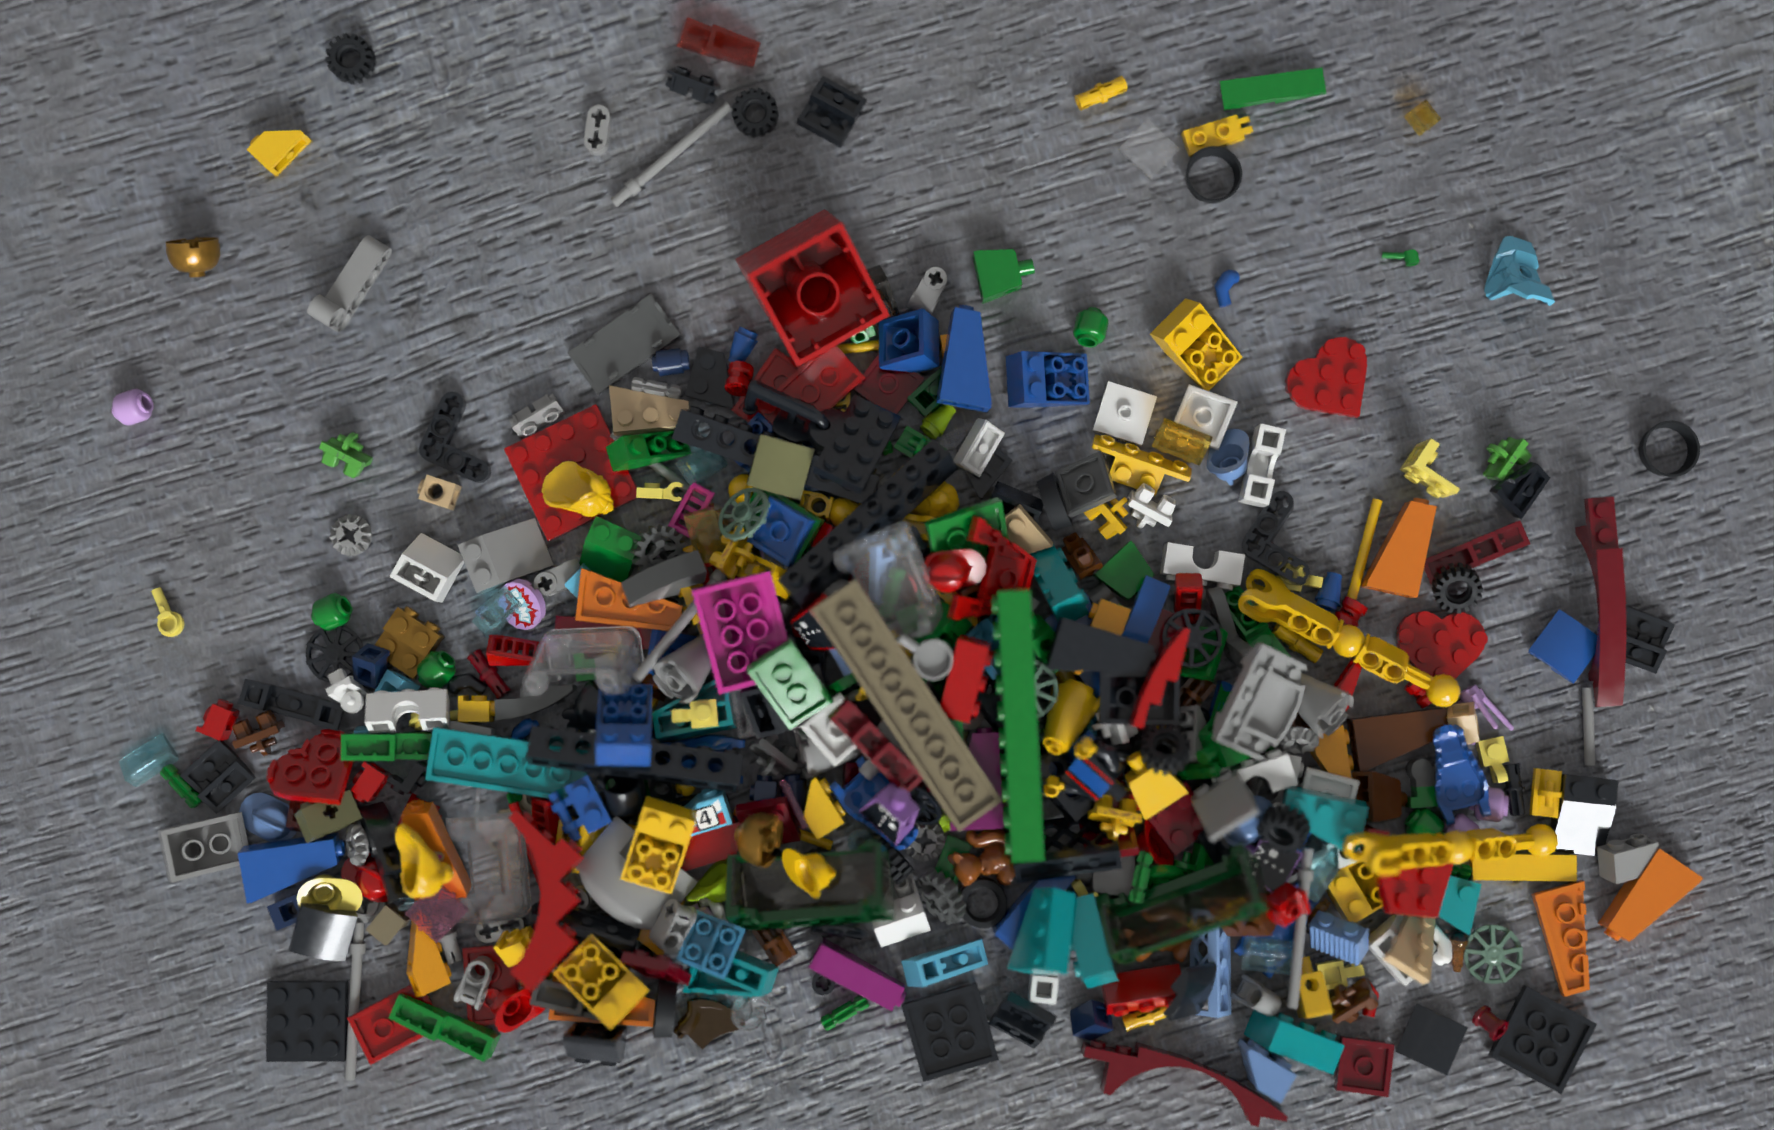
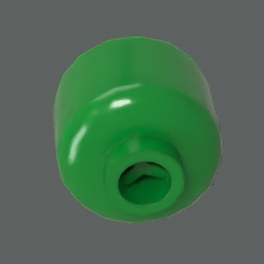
M1089 307L1087 310L1080 311L1076 315L1073 328V336L1078 340V343L1085 347H1096L1106 338L1109 324L1107 316L1095 307Z
M331 593L314 602L311 618L317 626L331 631L349 622L352 606L345 596Z
M431 651L417 666L418 680L421 685L426 688H443L456 673L454 658L445 651Z
M1428 808L1414 809L1404 822L1407 835L1422 833L1433 835L1441 833L1444 835V821Z

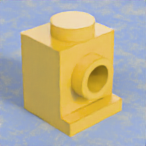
M469 695L458 696V722L494 721L495 701H487V696L473 695L471 696V701H469Z
M531 926L520 930L516 928L510 933L508 930L502 932L493 948L508 967L517 964L523 956L534 934V930Z

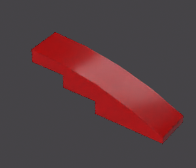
M1179 628L1159 654L1136 698L1128 725L1143 729L1149 704H1161L1166 680L1177 682L1190 629Z

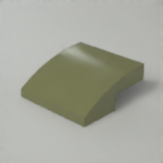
M760 434L747 485L801 500L814 449Z

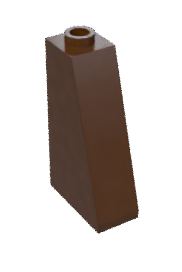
M1432 708L1347 719L1354 771H1367L1433 742L1434 731L1444 725H1449L1446 708Z

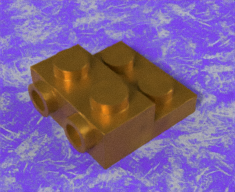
M408 606L405 608L397 607L383 627L384 632L375 643V646L390 650L387 662L412 679H416L418 677L417 666L431 651L437 649L445 636L439 633L441 628L428 620L424 623L418 619L419 613Z

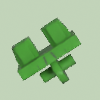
M351 432L347 437L339 434L337 439L331 437L327 442L322 441L319 449L323 450L321 460L323 464L335 467L338 465L339 460L346 462L343 473L351 478L358 477L363 468L371 464L373 457L361 452L364 446L357 442L359 436L354 432Z
M1508 437L1506 441L1501 440L1498 446L1492 443L1489 444L1487 451L1491 456L1487 461L1490 464L1483 475L1487 479L1500 482L1515 471L1511 468L1515 463L1524 465L1531 458L1532 455L1526 449L1529 443L1524 439L1517 440Z

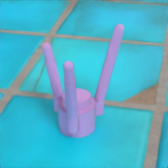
M1476 684L1460 692L1459 698L1461 700L1457 701V704L1474 702L1475 709L1479 708L1491 726L1497 729V723L1484 706L1486 704L1509 730H1514L1513 725Z

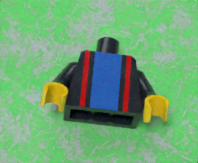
M1098 736L1093 741L1086 737L1082 739V744H1076L1075 754L1078 758L1063 774L1061 782H1059L1056 776H1050L1047 779V784L1044 785V794L1048 797L1057 796L1060 790L1062 793L1078 794L1088 797L1093 801H1098L1107 792L1119 802L1129 791L1117 780L1124 772L1125 766L1121 763L1115 748L1106 746Z

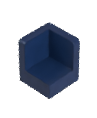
M1091 999L1070 1011L1073 1036L1090 1041L1113 1030L1112 1017L1107 1015L1104 1003Z

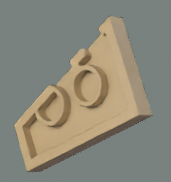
M609 386L614 436L675 430L681 409H689V402L686 400Z
M1021 504L1005 515L1009 541L1017 544L1028 554L1053 546L1054 542Z
M1404 915L1399 925L1400 931L1397 936L1393 937L1390 943L1392 947L1383 957V960L1421 984L1431 981L1436 918Z

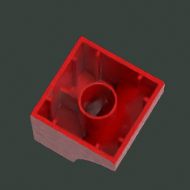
M825 209L735 259L758 303L766 313L797 367L890 316L842 222Z

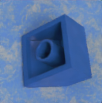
M918 309L879 321V368L919 373L939 367V321L925 309Z

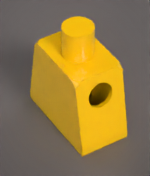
M1135 752L1127 758V762L1132 770L1125 774V778L1145 820L1188 793L1182 781L1175 774L1172 775L1171 771H1168L1167 776H1163V771L1159 770L1158 774L1153 773L1154 767L1150 770L1146 768V763L1143 764L1140 752Z
M1310 956L1303 957L1299 1001L1298 1008L1296 1009L1298 1018H1312L1333 1013L1322 971H1313ZM1307 980L1311 982L1310 990L1305 986Z

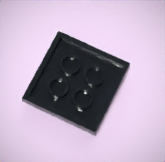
M348 981L267 982L266 1062H345L348 1031Z
M977 982L901 1004L923 1082L999 1060Z
M1523 985L1506 1018V1021L1509 1023L1508 1028L1503 1036L1494 1042L1488 1055L1562 1094L1597 1024Z

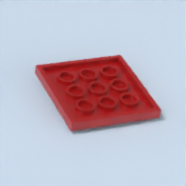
M597 404L504 448L547 541H552L593 521L596 516H603V514H597L593 517H587L574 511L550 507L545 503L542 493L544 479L546 475L562 462L573 461L579 466L593 471L598 476H603L611 489L610 497L613 500V510L638 499L636 498L637 486L630 471L612 470L606 447L613 443L614 440L610 437L611 432Z

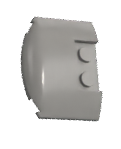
M1259 642L1240 662L1244 667L1222 713H1216L1213 740L1262 761L1265 757L1261 753L1270 746L1276 748L1297 715L1305 691V684L1301 683V669L1307 671V665Z
M615 816L613 821L583 855L585 858L578 864L576 870H579L581 880L587 892L607 913L634 928L651 930L661 914L664 904L669 899H675L681 903L697 884V881L680 868L672 894L621 880L620 878L635 830Z

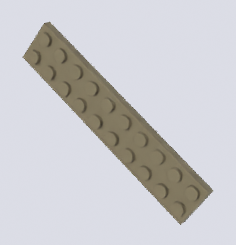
M852 580L811 608L810 611L956 830L961 831L1002 802V799L857 580Z

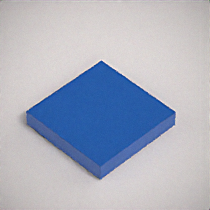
M769 496L768 500L771 503V507H769L765 518L767 521L765 524L762 523L753 533V537L748 538L747 542L785 566L792 567L815 520L775 496Z

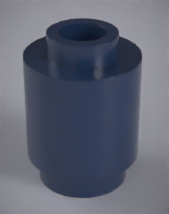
M674 348L656 351V356L652 357L653 371L658 372L659 376L682 374L685 370H690L688 350Z
M800 774L785 775V780L780 781L781 797L786 796L793 813L805 811L807 803L806 779L800 778Z

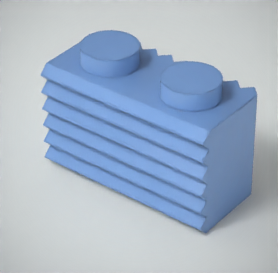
M1319 910L1309 924L1310 947L1320 950V952H1325V954H1330V956L1334 955L1335 958L1339 957L1340 960L1344 959L1345 962L1349 961L1350 964L1354 963L1356 966L1360 964L1369 949V929L1359 926L1354 922L1346 921L1333 916L1331 913Z

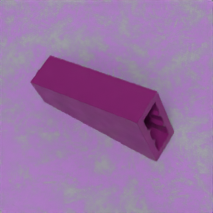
M979 728L977 733H972L968 750L1002 799L999 732L993 733L992 728ZM1002 802L961 831L1003 829ZM950 821L949 830L957 831Z
M826 938L822 939L810 961L809 968L890 1011L894 1009L895 1005L900 1007L907 995L904 992V983Z

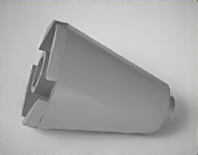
M701 634L658 660L652 667V670H655L653 679L658 688L671 699L674 696L680 698L679 703H690L696 698L712 668L704 635Z
M1301 672V683L1305 684V691L1298 714L1317 736L1324 738V733L1328 736L1331 735L1346 720L1348 714L1345 713L1347 706L1353 707L1354 698L1346 691Z
M801 728L795 729L797 731L795 733L796 750H798L797 756L798 760L805 764L801 771L806 780L863 755L862 751L856 748L834 767Z

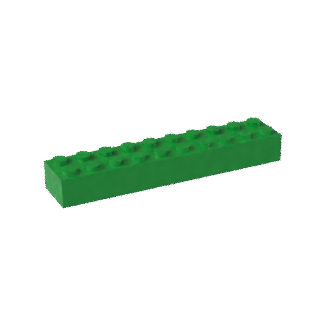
M1029 587L996 589L997 595H992L993 613H998V622H993L994 640H999L1000 647L994 648L996 667H1001V675H996L997 694H1002V701H997L999 721L1004 723V728H999L1000 748L1005 747V754H1000L1001 773L1006 774L1007 779L1001 781L1003 801H1008V807H1003L1004 828H1009V833H1004L1006 855L1011 854L1012 862L1045 861L1031 593Z

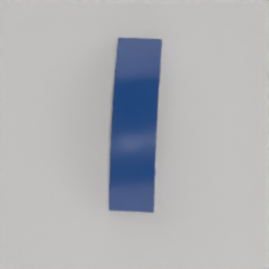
M1147 575L1145 576L1121 636L1148 643L1163 608L1170 585Z

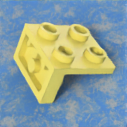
M1430 438L1416 444L1400 470L1405 473L1404 477L1415 484H1422L1427 488L1426 492L1435 498L1455 495L1459 492L1460 488L1426 466V464L1428 466L1431 465L1438 455L1436 449L1440 445Z

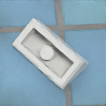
M978 418L954 458L955 464L980 477L1005 432L989 421Z

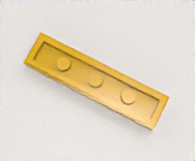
M1514 854L1511 858L1504 860H1470V866L1472 867L1471 880L1577 881V855L1550 854L1545 857L1534 856L1533 854Z

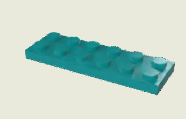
M434 727L425 780L549 798V794L558 791L561 799L568 797L564 787L586 776L588 772L528 764L526 754L529 741ZM550 745V749L554 751H558L563 748V746L560 745ZM577 748L576 751L579 754H586L590 750Z

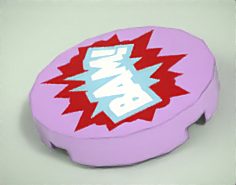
M515 579L509 581L500 589L498 594L499 609L509 624L522 630L532 629L545 616V601L538 589L534 590L530 586V582Z

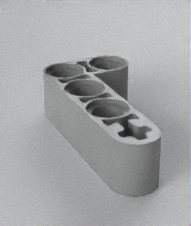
M370 235L365 236L326 297L319 294L313 298L307 309L308 315L334 331L341 332L388 262L392 249Z

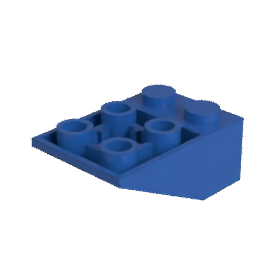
M1020 351L1005 356L1008 407L1036 408L1090 404L1087 353Z
M599 684L596 765L650 766L653 685Z

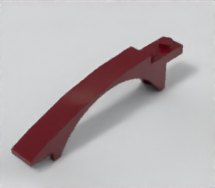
M1614 496L1584 499L1586 525L1575 527V532L1584 547L1591 566L1598 606L1597 645L1588 677L1589 681H1593L1595 707L1623 706L1626 663V590L1623 548L1618 546Z
M1091 1039L1090 1043L1083 1041L1081 1052L1084 1057L1106 1061L1100 1087L1103 1094L1112 1095L1126 1081L1148 1070L1162 1067L1190 1068L1205 1073L1226 1086L1238 1100L1250 1125L1259 1127L1261 1117L1287 1122L1288 1116L1262 1095L1225 1073L1181 1054L1136 1042L1135 1050L1131 1052L1132 1048L1124 1045H1116V1048L1106 1046V1042Z

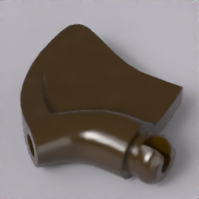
M693 998L687 1000V1012L677 1022L678 1024L674 1026L673 1033L679 1039H682L687 1034L700 1048L704 1049L716 1037L742 1029L745 1024L744 1020L725 1004L708 998Z

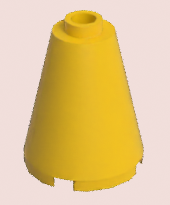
M1066 679L1065 683L1058 684L1057 700L1051 710L1047 712L1043 744L1052 754L1066 753L1096 715L1095 713L1099 711V697L1096 699L1093 695L1094 690L1082 682ZM1053 685L1050 690L1051 696H1053Z

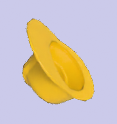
M791 848L785 849L782 853L783 867L789 878L813 898H818L820 890L826 887L830 879L836 875L835 870L818 853L802 855Z

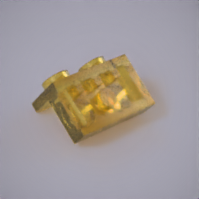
M1164 418L1155 433L1151 447L1200 466L1211 444L1212 436Z
M710 503L709 508L684 514L693 551H699L703 563L709 562L713 552L723 553L726 547L721 543L722 533L719 528L721 509L716 510L714 503Z

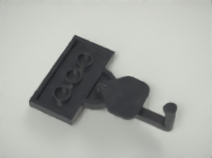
M757 380L749 383L743 406L745 414H755L758 411V406L756 405L758 398L780 408L772 424L774 434L796 444L810 441L812 446L821 452L812 472L858 494H861L901 419V416L857 395H854L845 412L837 409L818 411L813 405L791 397Z

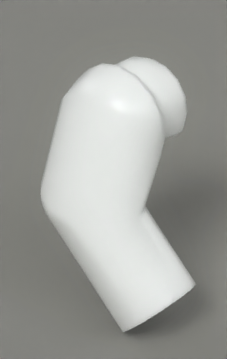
M706 897L699 899L700 907L709 906L713 917L728 922L721 903L712 902Z
M1435 925L1434 942L1437 944L1438 952L1434 953L1433 960L1437 965L1443 966L1452 960V942Z

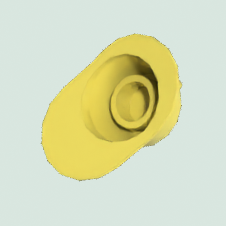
M326 874L318 875L303 884L297 895L299 907L301 903L328 904L330 910L357 911L361 907L363 900L362 891L357 884L350 880L335 878Z

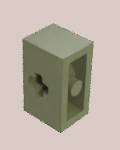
M350 790L344 792L341 805L305 802L300 805L301 809L294 814L306 843L346 828L350 824H355L362 819ZM324 811H325V812L330 811V813H331L332 816H331V817H329V816L325 817V816L323 815V812H324Z

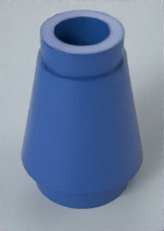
M739 326L738 331L734 332L728 361L745 362L758 343L756 340L758 334Z
M1327 572L1322 588L1319 589L1314 599L1317 606L1329 612H1336L1337 607L1340 606L1342 575Z

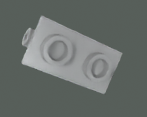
M546 394L532 403L536 411L531 412L527 406L512 415L513 418L509 422L512 429L521 439L534 434L536 430L555 421L565 413L558 404L554 394Z

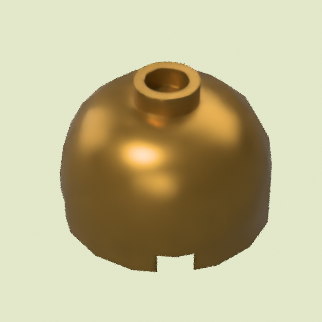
M217 237L166 241V253L169 262L178 271L189 273V277L205 276V271L213 269L218 264L220 259V243Z
M762 812L753 814L746 818L742 825L737 827L735 831L737 848L740 855L747 862L763 868L769 867L773 863L776 856L772 855L775 847L780 848L783 837V822L781 820L777 821L780 818L779 816Z

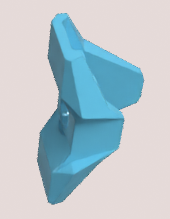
M1513 236L1503 238L1493 259L1484 287V292L1488 299L1494 300L1514 293L1525 299H1538L1548 306L1555 303L1550 288L1541 283L1537 273L1539 264L1531 242Z

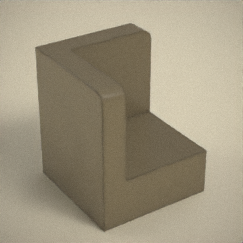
M390 903L383 907L366 931L383 945H388L399 930L407 926L412 917L396 904Z

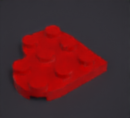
M1347 337L1329 339L1318 349L1315 358L1300 360L1288 371L1285 380L1286 392L1296 403V406L1306 410L1354 418L1360 417L1367 371L1365 347Z
M1428 611L1411 613L1404 617L1397 626V647L1408 654L1409 662L1413 667L1433 677L1446 674L1456 679L1479 657L1488 641V636L1479 620L1465 612L1447 614L1443 618Z
M332 729L320 730L321 734L315 735L310 740L307 738L301 749H290L288 754L281 756L277 761L276 759L272 760L267 770V780L273 794L287 800L341 805L354 762L341 761V734L344 732Z

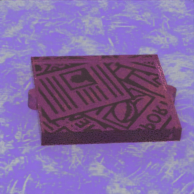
M785 780L781 781L779 785L788 800L798 825L802 829L807 827V822L789 784Z
M442 885L433 896L419 898L405 914L419 926V931L423 930L437 943L469 909L455 897V892L451 893Z

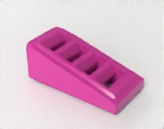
M692 481L668 526L674 528L675 531L693 539L715 493ZM696 491L705 496V501L703 502L692 496L693 492ZM689 500L700 505V510L698 511L687 505ZM685 509L697 515L694 520L683 514ZM680 518L692 524L691 527L688 529L679 524Z

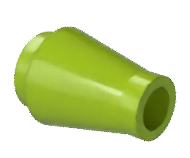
M942 404L922 419L921 431L930 439L936 440L937 437H942L952 416L956 413V409L953 406Z

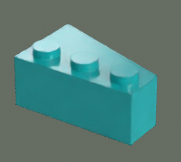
M1053 544L1052 547L1030 553L1037 560L1033 576L1057 622L1060 617L1075 621L1089 614L1086 608L1089 600L1084 590H1079L1076 583L1078 580L1072 568L1067 569L1064 564L1067 562V559L1061 547L1056 549Z
M713 680L706 685H702L698 695L692 700H717L718 727L692 729L691 721L673 723L671 710L690 709V703H679L680 698L654 711L652 717L656 739L660 742H667L736 729L737 725L731 691L719 694L716 681Z
M1295 786L1284 789L1281 803L1282 808H1284V805H1288L1290 810L1293 811L1296 808L1298 809V814L1303 813L1306 815L1304 819H1309L1310 832L1342 851L1343 843L1348 835L1363 833L1368 806L1364 801ZM1360 843L1353 847V852L1359 851Z
M1450 875L1438 917L1459 931L1470 935L1482 884Z
M1034 888L1007 969L1027 974H1068L1076 894L1056 888Z
M1093 893L1075 898L1070 951H1075L1077 961H1073L1076 976L1082 977L1087 988L1118 981L1117 973H1115L1112 959L1108 953Z
M737 950L725 980L690 966L688 973L692 975L689 986L684 985L682 993L696 992L762 997L772 992L779 967Z
M1253 1009L1244 1031L1245 1036L1265 1049L1332 1075L1345 1046L1335 1040L1337 1035L1324 1029L1320 1033L1315 1031V1026L1304 1021H1300V1024L1296 1023L1294 1018L1280 1012L1269 1017Z

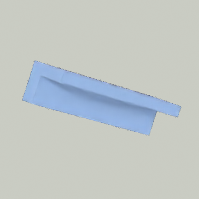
M1192 909L1195 928L1199 927L1198 915L1208 916V923L1216 921L1209 910ZM1218 928L1201 934L1199 937H1193L1190 945V967L1207 964V962H1214L1217 965L1214 985L1208 997V1010L1201 1009L1199 1014H1196L1213 1018L1231 1015V936H1227L1222 928ZM1202 941L1208 947V954L1204 958L1199 953V944Z

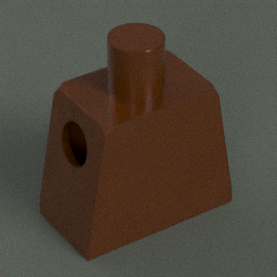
M1375 771L1352 772V779L1360 781L1355 800L1364 801L1368 806L1365 822H1379L1398 818L1402 815V807L1407 804L1408 797L1405 792L1401 791L1399 779Z

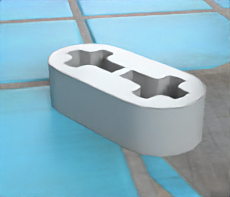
M602 105L591 107L587 114L584 145L592 155L605 153L609 144L612 116L609 110ZM599 112H602L606 119H601L600 127H597V121L594 116H598ZM596 133H599L598 137L602 144H598L597 148H594L590 141H595Z
M517 911L489 917L477 924L475 934L481 942L498 941L503 931L508 930L510 933L514 930L513 927L504 928L503 924L511 921V917H513L514 921L519 920L520 925L516 927L519 930L526 927V919L524 915ZM487 923L489 927L498 926V930L491 933V937L487 933L483 934L482 932Z

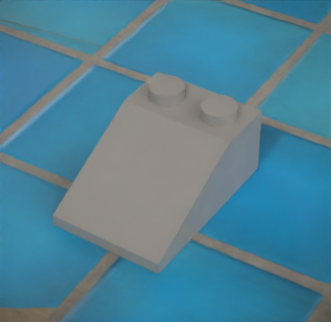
M536 518L486 533L458 544L475 591L479 594L488 593L503 587L511 580L522 579L555 566Z
M1237 769L1232 772L1230 770L1222 772L1216 778V782L1209 786L1204 784L1198 787L1193 792L1195 795L1191 797L1192 803L1212 842L1259 813L1254 795Z
M242 812L157 830L167 880L171 883L240 866L238 852L243 846L249 845Z

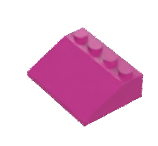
M767 571L693 588L692 593L719 694L757 685L747 672L746 667L788 640L771 572Z

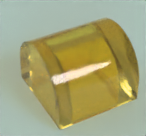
M1424 100L1404 116L1419 137L1442 120L1427 100Z

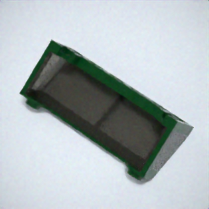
M865 840L863 844L858 846V850L818 853L836 873L830 879L829 884L820 890L818 898H813L789 878L783 867L782 856H777L769 867L763 868L747 862L740 855L739 851L735 855H727L725 918L734 925L746 929L745 931L895 920L888 850L878 840Z
M1243 843L1230 847L1231 857L1229 858L1228 855L1222 856L1223 862L1144 890L1145 898L1142 904L1130 902L1128 900L1129 896L1124 892L1120 893L1117 899H1110L1108 893L1096 896L1095 901L1109 956L1118 963L1128 964L1135 961L1136 957L1243 919L1250 920L1260 917L1261 913L1269 911L1259 860Z

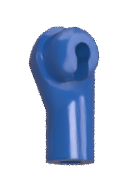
M1235 270L1224 271L1215 283V292L1220 308L1232 305L1229 290L1240 279L1239 273Z
M531 718L524 719L513 728L511 738L524 740L531 733L532 726L539 727V722L531 720Z

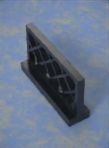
M1088 814L1083 815L1077 822H1068L1064 817L1042 820L1043 832L1049 828H1054L1058 831L1051 837L1043 833L1045 861L1013 862L1017 883L1122 869L1118 838L1116 840L1109 839L1113 844L1099 846L1098 844L1102 841V838L1108 839L1107 831L1100 830L1099 827L1095 826L1100 821L1087 819ZM1079 823L1084 826L1078 833L1069 829L1072 825H1078ZM1089 831L1098 833L1092 841L1082 836ZM1063 834L1072 838L1066 845L1057 841ZM1077 842L1087 845L1085 848L1071 849ZM1051 846L1060 849V851L1046 853Z
M540 900L532 914L533 930H535L539 916ZM576 906L560 923L561 926L565 923L577 933V936L587 939L593 934L602 944L610 946V952L619 960H621L623 953H620L618 949L634 953L641 932L639 928H634L619 920Z

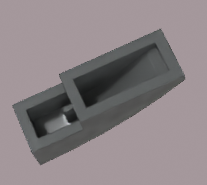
M696 550L649 567L623 581L621 587L629 607L678 595L681 588L704 583L707 570L699 551Z
M577 685L520 688V698L494 700L495 720L519 718L547 709L575 692Z
M543 980L532 993L530 1005L601 1021L564 984Z

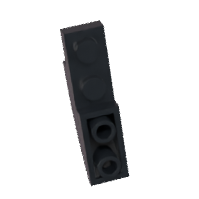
M382 801L359 807L358 810L362 816L360 822L367 834L371 857L375 858L388 903L411 898L403 891L400 876L402 872L401 855L395 841L397 827L386 805Z

